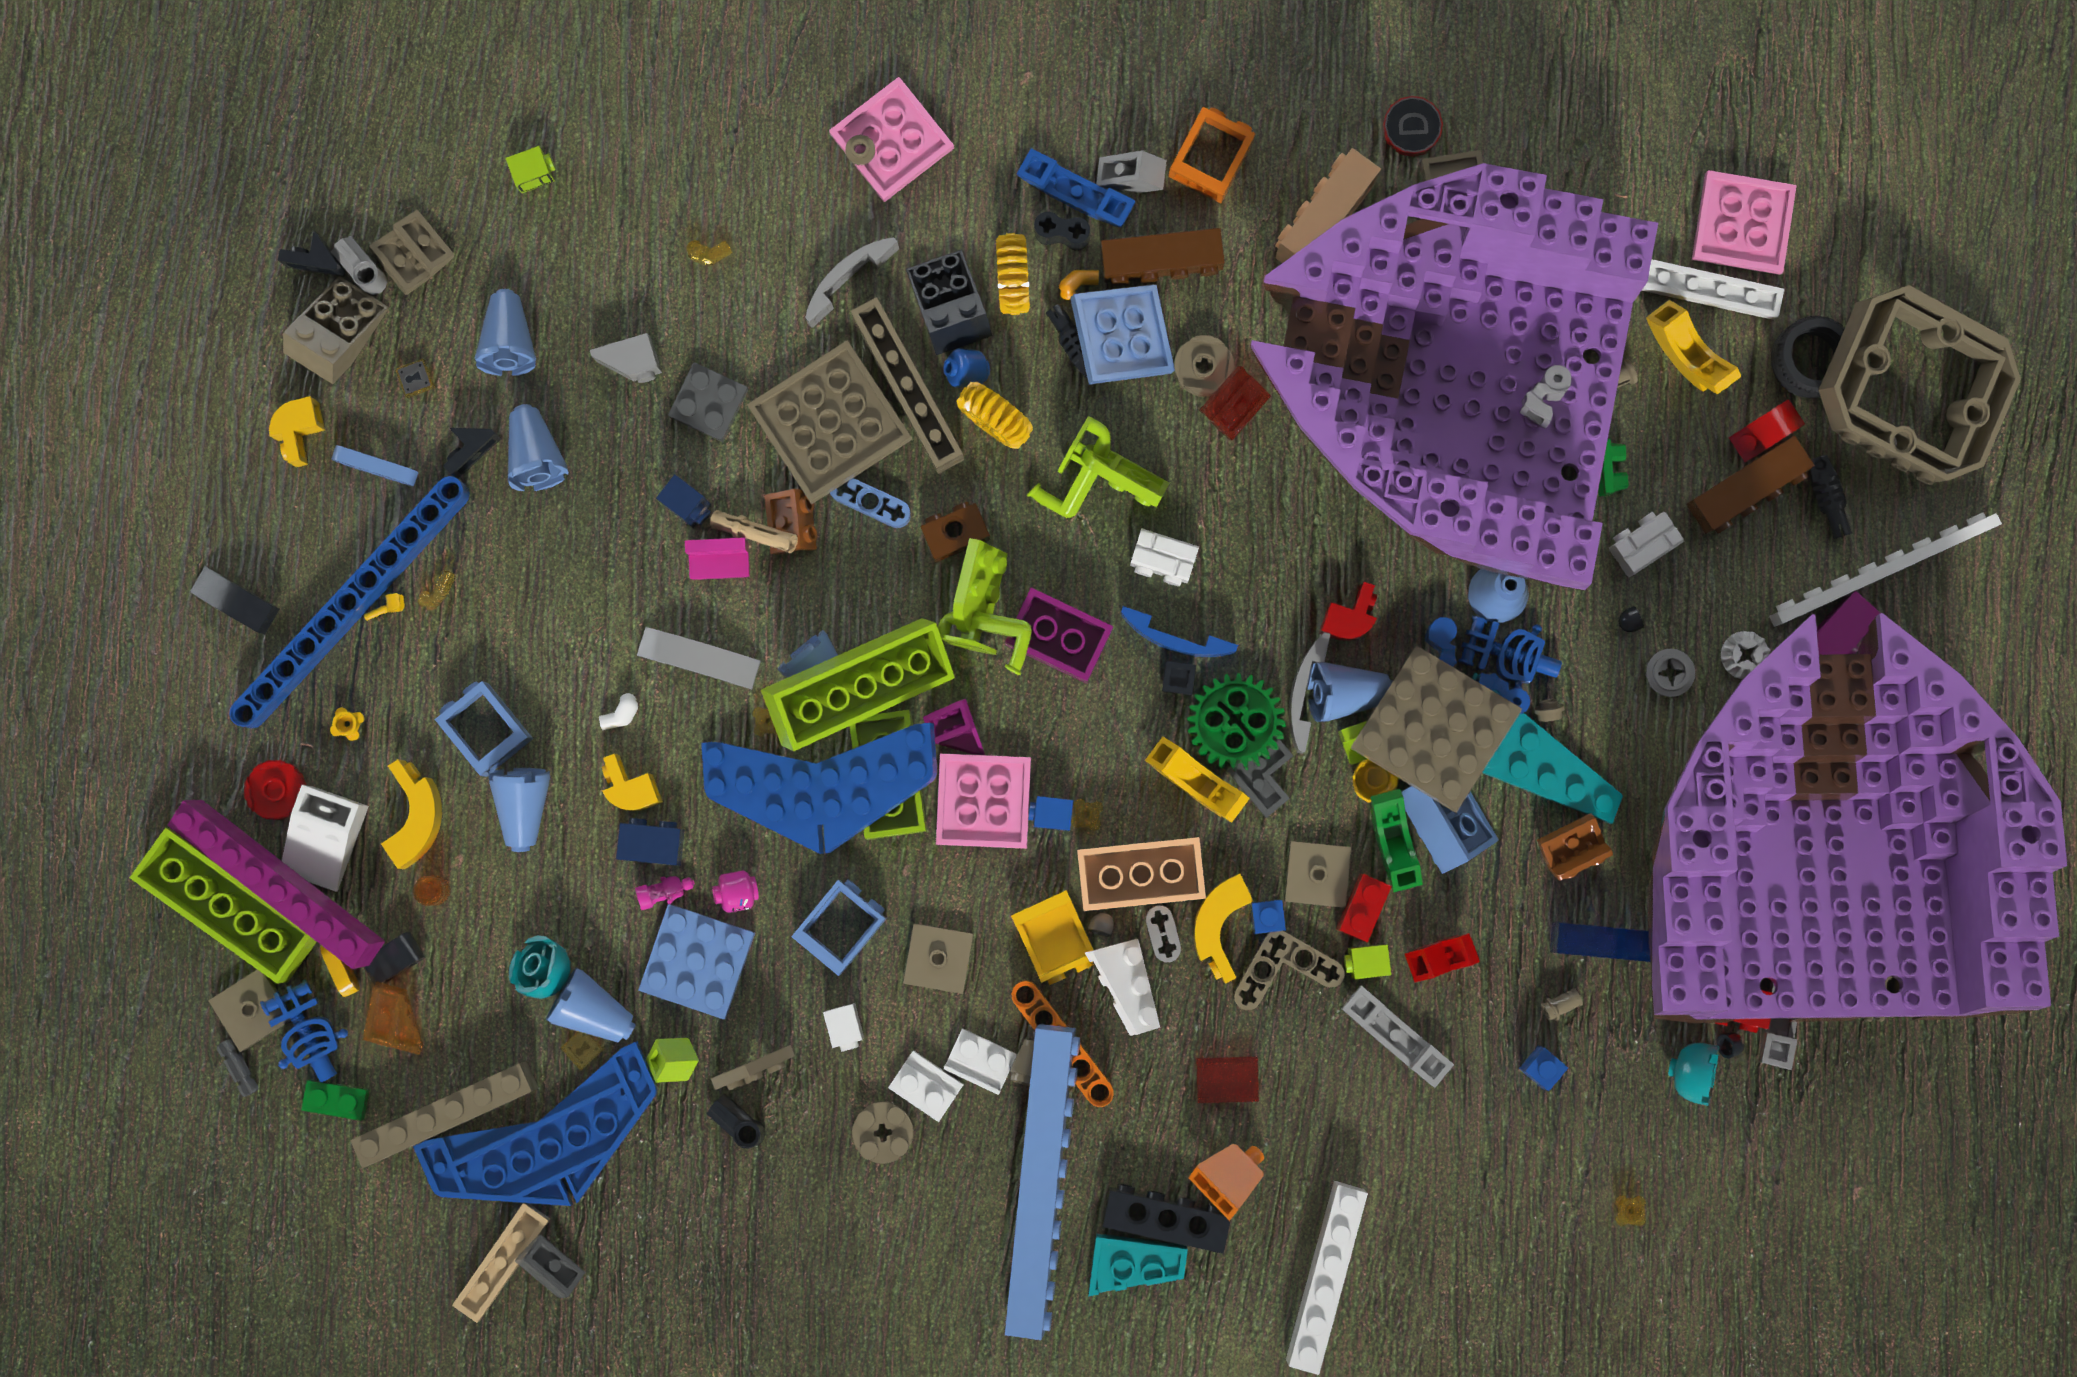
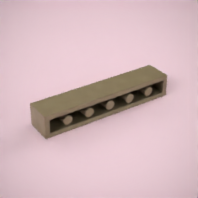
M876 297L851 310L854 322L937 473L939 474L962 462L964 456L878 298Z
M525 1061L350 1141L363 1169L539 1088L528 1062Z

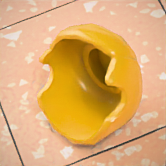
M1369 759L1361 761L1352 776L1355 793L1366 802H1371V796L1396 790L1399 782L1398 777Z

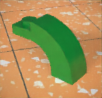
M1396 789L1371 796L1372 809L1370 813L1373 828L1393 893L1423 885L1421 867L1411 841L1404 797L1401 790Z

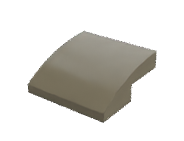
M418 209L395 223L393 231L369 245V251L405 295H408L425 283L454 257V253Z

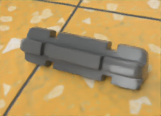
M225 1040L217 1046V1051L221 1057L226 1059L223 1062L235 1083L238 1082L239 1086L237 1088L241 1096H249L258 1090V1085L254 1078H250L251 1072L241 1053L237 1054L236 1050L238 1048L233 1040Z

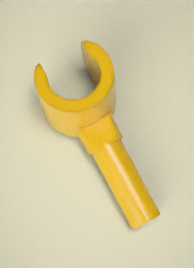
M398 593L385 595L386 605L365 613V620L368 621L388 612L403 611L405 607L404 596Z

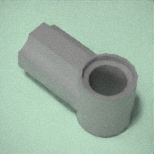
M352 236L342 238L334 244L331 253L360 288L371 295L379 294L386 288L387 277ZM370 273H374V278L370 282L365 283V277Z

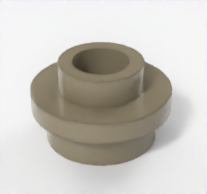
M865 135L853 136L845 147L847 158L856 165L868 164L875 156L873 141ZM858 145L866 147L865 151L861 154L855 152V148Z
M1545 699L1539 701V706L1534 707V714L1538 715V721H1555L1563 718L1562 711L1565 710L1564 704L1558 703L1557 699Z

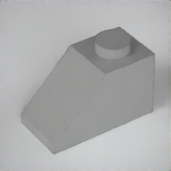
M1143 150L1100 157L1096 184L1105 189L1111 188L1113 190L1139 193L1163 190L1167 160Z
M648 333L590 350L591 356L596 362L632 381L638 380V383L654 380L656 374L662 373L653 341Z

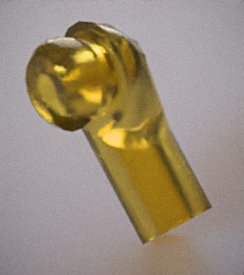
M697 240L690 241L686 247L688 257L692 261L707 266H712L733 253L725 240L713 248L701 245Z
M442 570L432 593L428 591L422 592L419 596L418 604L421 607H426V610L429 611L437 609L448 595L456 579L455 574Z

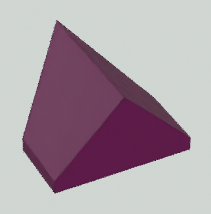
M966 699L923 716L925 723H934L935 744L972 755L985 756Z

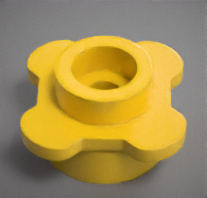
M343 707L338 708L335 711V717L330 727L331 734L333 736H346L350 741L357 740L360 736L358 732L360 724L364 722V715L361 712H348ZM346 721L350 723L348 727L345 726Z

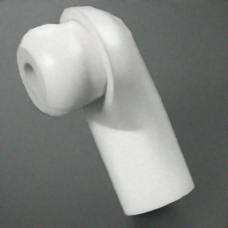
M626 693L620 697V703L615 713L599 716L602 730L626 726L631 723L638 710V703L633 694Z

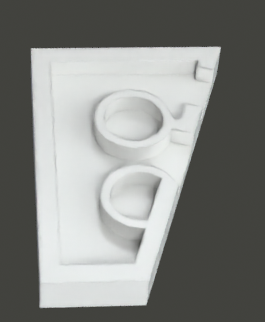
M1129 940L1085 952L1089 962L1094 961L1100 975L1098 978L1100 982L1110 990L1114 998L1113 1005L1129 1035H1138L1160 1028L1139 940Z

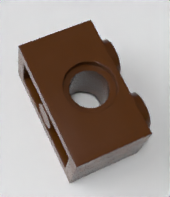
M964 502L953 507V512L942 517L941 513H938L924 520L925 524L920 527L935 563L966 551L969 538L983 542L991 540L976 503L970 505L969 502ZM952 523H958L963 527L962 534L955 538L946 534L947 527Z

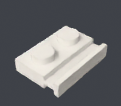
M962 1028L944 1066V1070L999 1095L1017 1053Z
M913 1050L888 1088L939 1122L964 1084Z

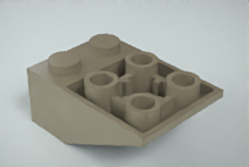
M338 276L283 332V353L331 384H334L352 365L388 311V306L341 276Z

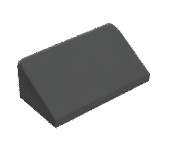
M541 1234L515 1260L517 1264L558 1298L569 1297L585 1274L584 1270Z

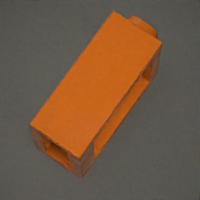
M1202 107L1170 167L1169 177L1222 203L1254 143L1256 133L1252 132V128L1244 122L1237 121L1235 123L1225 118L1226 115L1216 108L1207 109ZM1205 122L1243 141L1222 182L1184 163Z

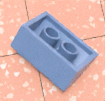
M1409 786L1401 791L1404 797L1405 812H1407L1416 828L1417 834L1422 838L1432 855L1434 863L1442 874L1468 862L1499 841L1471 791L1457 813L1413 786Z

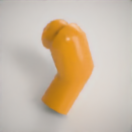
M1099 270L1071 271L1060 281L1058 288L1061 290V298L1071 300L1070 297L1076 294V290L1081 285H1098Z

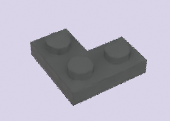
M1274 739L1278 744V750L1268 749L1270 759L1262 755L1259 757L1260 766H1257L1253 761H1249L1248 770L1244 769L1242 763H1238L1236 771H1233L1232 768L1227 771L1265 818L1290 799L1271 777L1272 773L1293 757L1292 753L1280 739Z

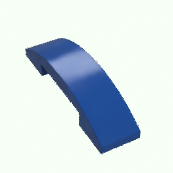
M1032 148L1017 172V176L1050 197L1083 214L1122 228L1136 203L1135 200L1111 188L1107 190L1059 166L1056 160Z
M1124 606L1121 611L1122 618L1142 637L1162 648L1179 654L1195 657H1219L1234 654L1238 647L1237 644L1210 635L1205 646L1149 628L1151 615Z

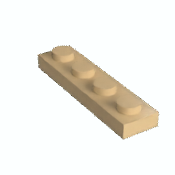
M523 1203L452 1306L478 1323L519 1264L515 1262L516 1258L541 1234L550 1218L529 1203Z

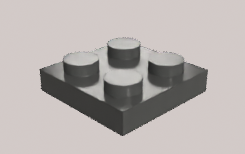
M693 362L668 416L724 442L749 389L747 386Z

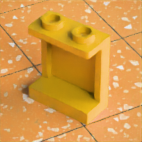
M1067 890L1011 915L1041 983L1047 980L1049 985L1065 979L1064 972L1075 968L1078 973L1094 965L1093 962H1089L1085 952L1093 951V947Z

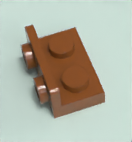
M790 489L764 495L767 526L796 534L798 542L794 551L816 550L817 530L813 519L814 503H810L803 490ZM770 546L771 554L779 555L788 553L781 549Z

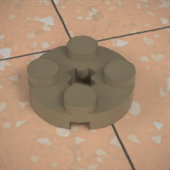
M1200 335L1192 338L1180 347L1174 361V373L1182 389L1196 396H1212L1222 392L1230 382L1234 371V358L1220 339L1209 335ZM1203 358L1208 359V364L1212 365V370H1207L1205 374L1200 373V369L1195 366V363H1201Z
M874 1102L858 1114L852 1129L853 1142L861 1156L867 1160L880 1164L894 1162L907 1152L913 1141L914 1126L912 1119L907 1112L893 1102ZM879 1124H885L886 1129H891L892 1134L887 1136L886 1141H881L880 1136H875L874 1131L879 1129Z

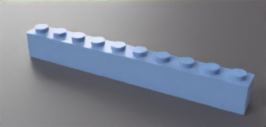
M1039 1024L1035 1029L1005 1327L1006 1336L1042 1340L1045 1331H1050L1052 1312H1047L1048 1300L1053 1301L1055 1294V1282L1050 1281L1051 1270H1056L1058 1264V1251H1053L1054 1240L1060 1239L1062 1221L1057 1220V1210L1063 1208L1065 1190H1060L1061 1178H1066L1068 1160L1063 1159L1064 1147L1069 1148L1071 1129H1066L1067 1117H1072L1074 1099L1069 1098L1070 1086L1075 1087L1077 1068L1072 1067L1073 1055L1078 1056L1080 1037H1075L1076 1028Z

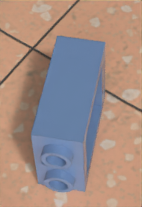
M476 681L463 690L464 696L457 702L450 701L439 710L441 715L435 721L480 776L487 777L490 771L496 770L533 740V738L490 684L483 681L478 683ZM484 695L514 733L480 760L450 721Z
M849 879L845 883L837 880L791 936L838 976L844 972L887 919L882 914L885 909L872 898L869 902L864 900L859 895L862 890ZM840 892L844 893L875 919L843 959H840L808 932Z

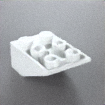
M302 785L291 813L282 862L308 882L338 892L369 806L313 786Z

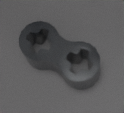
M1047 211L1040 213L1035 219V237L1041 244L1052 245L1054 243H1062L1069 249L1080 251L1090 241V226L1081 217L1062 219L1055 213ZM1046 224H1052V229H1050L1049 233H1044L1043 228L1046 227ZM1075 229L1081 230L1078 239L1073 238Z
M408 931L381 947L370 965L365 966L364 969L377 988L421 962L426 957L411 932Z

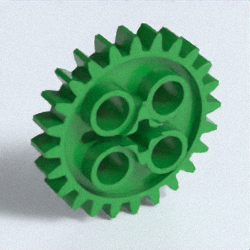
M1237 673L1235 681H1231L1228 674H1225L1224 683L1222 684L1214 678V688L1211 689L1206 685L1203 686L1205 696L1195 694V699L1199 705L1189 706L1190 711L1196 714L1187 717L1188 723L1195 725L1188 729L1190 736H1197L1192 740L1193 746L1198 747L1202 745L1198 751L1199 755L1202 757L1209 753V764H1213L1219 759V766L1222 770L1227 763L1231 764L1233 771H1236L1238 763H1242L1245 770L1249 768V761H1253L1257 766H1260L1259 757L1261 755L1270 759L1268 749H1279L1274 739H1284V734L1277 730L1286 727V722L1278 719L1285 715L1284 708H1276L1281 704L1280 697L1272 698L1274 695L1272 687L1264 691V680L1254 685L1253 675H1250L1245 682L1242 681L1240 673ZM1236 696H1242L1246 699L1245 703L1240 707L1230 705V701ZM1219 703H1223L1236 720L1241 719L1244 729L1255 737V741H1250L1237 724L1232 725L1229 715L1218 707ZM1213 716L1223 718L1222 723L1217 727H1211L1207 724L1208 720ZM1261 717L1265 719L1266 723L1261 728L1256 729L1250 726L1254 718ZM1233 737L1243 739L1242 745L1235 749L1227 746L1228 741Z

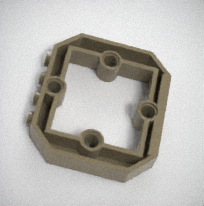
M1906 285L1856 302L1819 387V393L1831 430L1841 435V440L1851 445H1860L1867 449V454L1876 458H1885L1892 462L1891 466L1905 472L1910 471L1916 475L1918 481L1932 485L1934 482L1949 481L1984 467L2021 378L2008 338L1918 289ZM1895 317L1920 330L1921 340L1927 348L1940 349L1952 347L1981 363L1967 399L1954 401L1947 408V421L1954 429L1944 452L1918 439L1914 430L1910 427H1896L1857 406L1869 377L1882 374L1890 366L1891 356L1883 344ZM1868 356H1869L1870 359H1871V364H1870V366H1869L1868 361H1867ZM1894 437H1895L1896 440H1897V446H1896V447H1895V445H1894Z

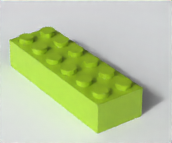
M921 618L761 689L781 746L796 751L950 681L955 676L936 622Z
M165 827L129 877L277 984L289 982L317 942L171 828Z

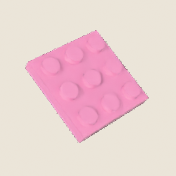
M900 77L896 78L829 130L830 135L844 152L847 142L853 136L865 135L873 141L875 156L872 161L865 165H854L884 202L954 149L953 143ZM858 145L855 148V152L861 154L865 151L866 147Z
M1708 170L1704 177L1692 260L1778 275L1782 274L1797 185Z
M940 754L936 845L1027 849L1031 757Z

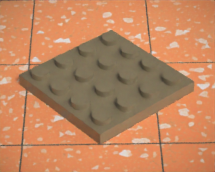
M848 340L747 404L811 504L913 440Z
M1416 645L1357 736L1351 749L1457 813L1520 715L1522 708Z

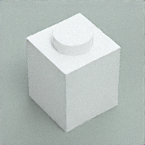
M855 1003L823 1012L832 1048L840 1046L842 1052L859 1047L858 1041L863 1040L864 1035Z

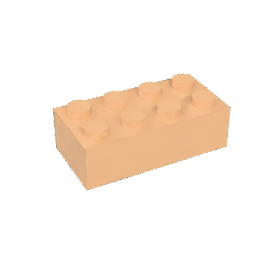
M1351 148L1347 155L1341 153L1331 167L1332 170L1328 175L1330 178L1323 177L1314 189L1315 193L1311 197V203L1306 200L1297 211L1293 227L1287 224L1279 235V240L1275 245L1278 248L1275 258L1281 263L1285 262L1336 223L1352 215L1375 185L1381 168L1353 148Z
M1199 837L1077 850L1083 911L1206 899Z

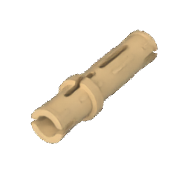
M716 510L710 519L711 528L728 532L734 538L750 539L788 553H792L797 546L798 537H796V534L752 522L743 515L737 517Z

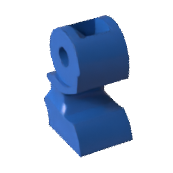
M1440 617L1428 626L1425 642L1439 652L1438 658L1453 667L1457 662L1455 646L1451 645L1450 642L1457 634V626L1452 619Z
M1481 673L1477 675L1475 681L1522 708L1520 714L1526 712L1530 707V697L1523 689L1515 688L1509 690V683L1499 678L1496 673Z

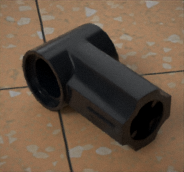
M725 1093L714 1102L706 1113L733 1137L736 1144L741 1148L748 1149L758 1146L765 1138L766 1132L762 1123L754 1120ZM747 1125L752 1126L756 1130V1138L752 1143L747 1142L743 1138V1130Z

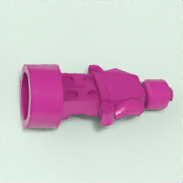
M677 876L661 877V883L650 886L645 884L636 887L635 891L641 911L652 908L656 902L666 899L667 903L671 904L676 898L683 896V889H693V885H695L694 880L688 877L680 882Z

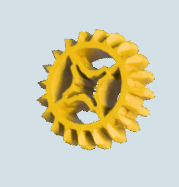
M1015 233L999 235L996 239L1000 310L1003 314L1011 315L1027 313L1030 309L1026 238L1023 234Z
M970 382L962 390L960 397L956 401L958 408L968 419L1005 446L1019 449L1030 437L1033 426L1029 419L1009 403L1008 400L1001 397L991 388H987L984 384Z

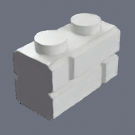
M1652 511L1637 521L1641 527L1632 533L1627 528L1613 537L1616 543L1610 546L1609 550L1628 577L1635 575L1684 542V538L1677 528L1674 527L1673 522L1665 512L1656 516Z
M1141 529L1130 566L1136 567L1135 573L1146 577H1152L1153 573L1164 576L1163 581L1171 585L1180 586L1181 582L1187 584L1199 546Z

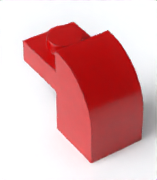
M1788 399L1728 438L1744 462H1747L1805 425V423Z
M1363 582L1360 585L1352 609L1331 602L1327 607L1319 634L1322 635L1325 632L1329 633L1332 639L1352 641L1367 633L1377 620V617L1366 614L1367 610L1372 612L1377 599V594L1373 593L1375 585Z
M1470 933L1451 936L1404 954L1414 982L1432 979L1449 971L1472 966L1480 962Z

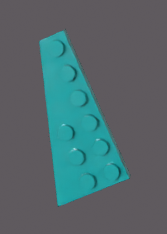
M1474 672L1471 678L1476 680L1478 674ZM1525 713L1518 716L1482 772L1485 775L1586 815L1591 813L1595 818L1609 824H1613L1623 795Z

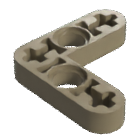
M1284 931L1268 932L1235 988L1233 997L1236 1005L1243 1010L1257 1008L1282 963L1329 988L1340 985L1345 973L1340 963ZM1281 935L1285 948L1283 950L1278 948L1273 956L1279 957L1275 964L1270 958L1261 956L1263 949L1269 953L1273 946L1269 942L1270 938H1277ZM1300 950H1308L1312 955V962L1307 967H1300L1295 961V956ZM1318 957L1324 959L1320 965L1330 969L1332 965L1336 967L1335 973L1338 974L1336 980L1330 979L1326 982L1324 980L1326 975L1319 970H1316L1315 976L1310 973L1316 967ZM1259 961H1266L1271 967L1270 975L1264 979H1260L1254 974V966ZM1250 976L1255 982L1264 984L1262 990L1255 987L1252 992L1255 1001L1253 1003L1248 1001L1244 1005L1241 1003L1243 998L1239 994L1241 990L1246 992L1249 990L1251 983L1246 982V979Z

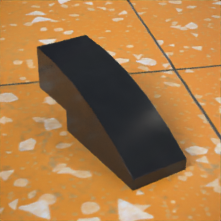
M207 566L203 568L190 590L192 594L264 635L280 608Z

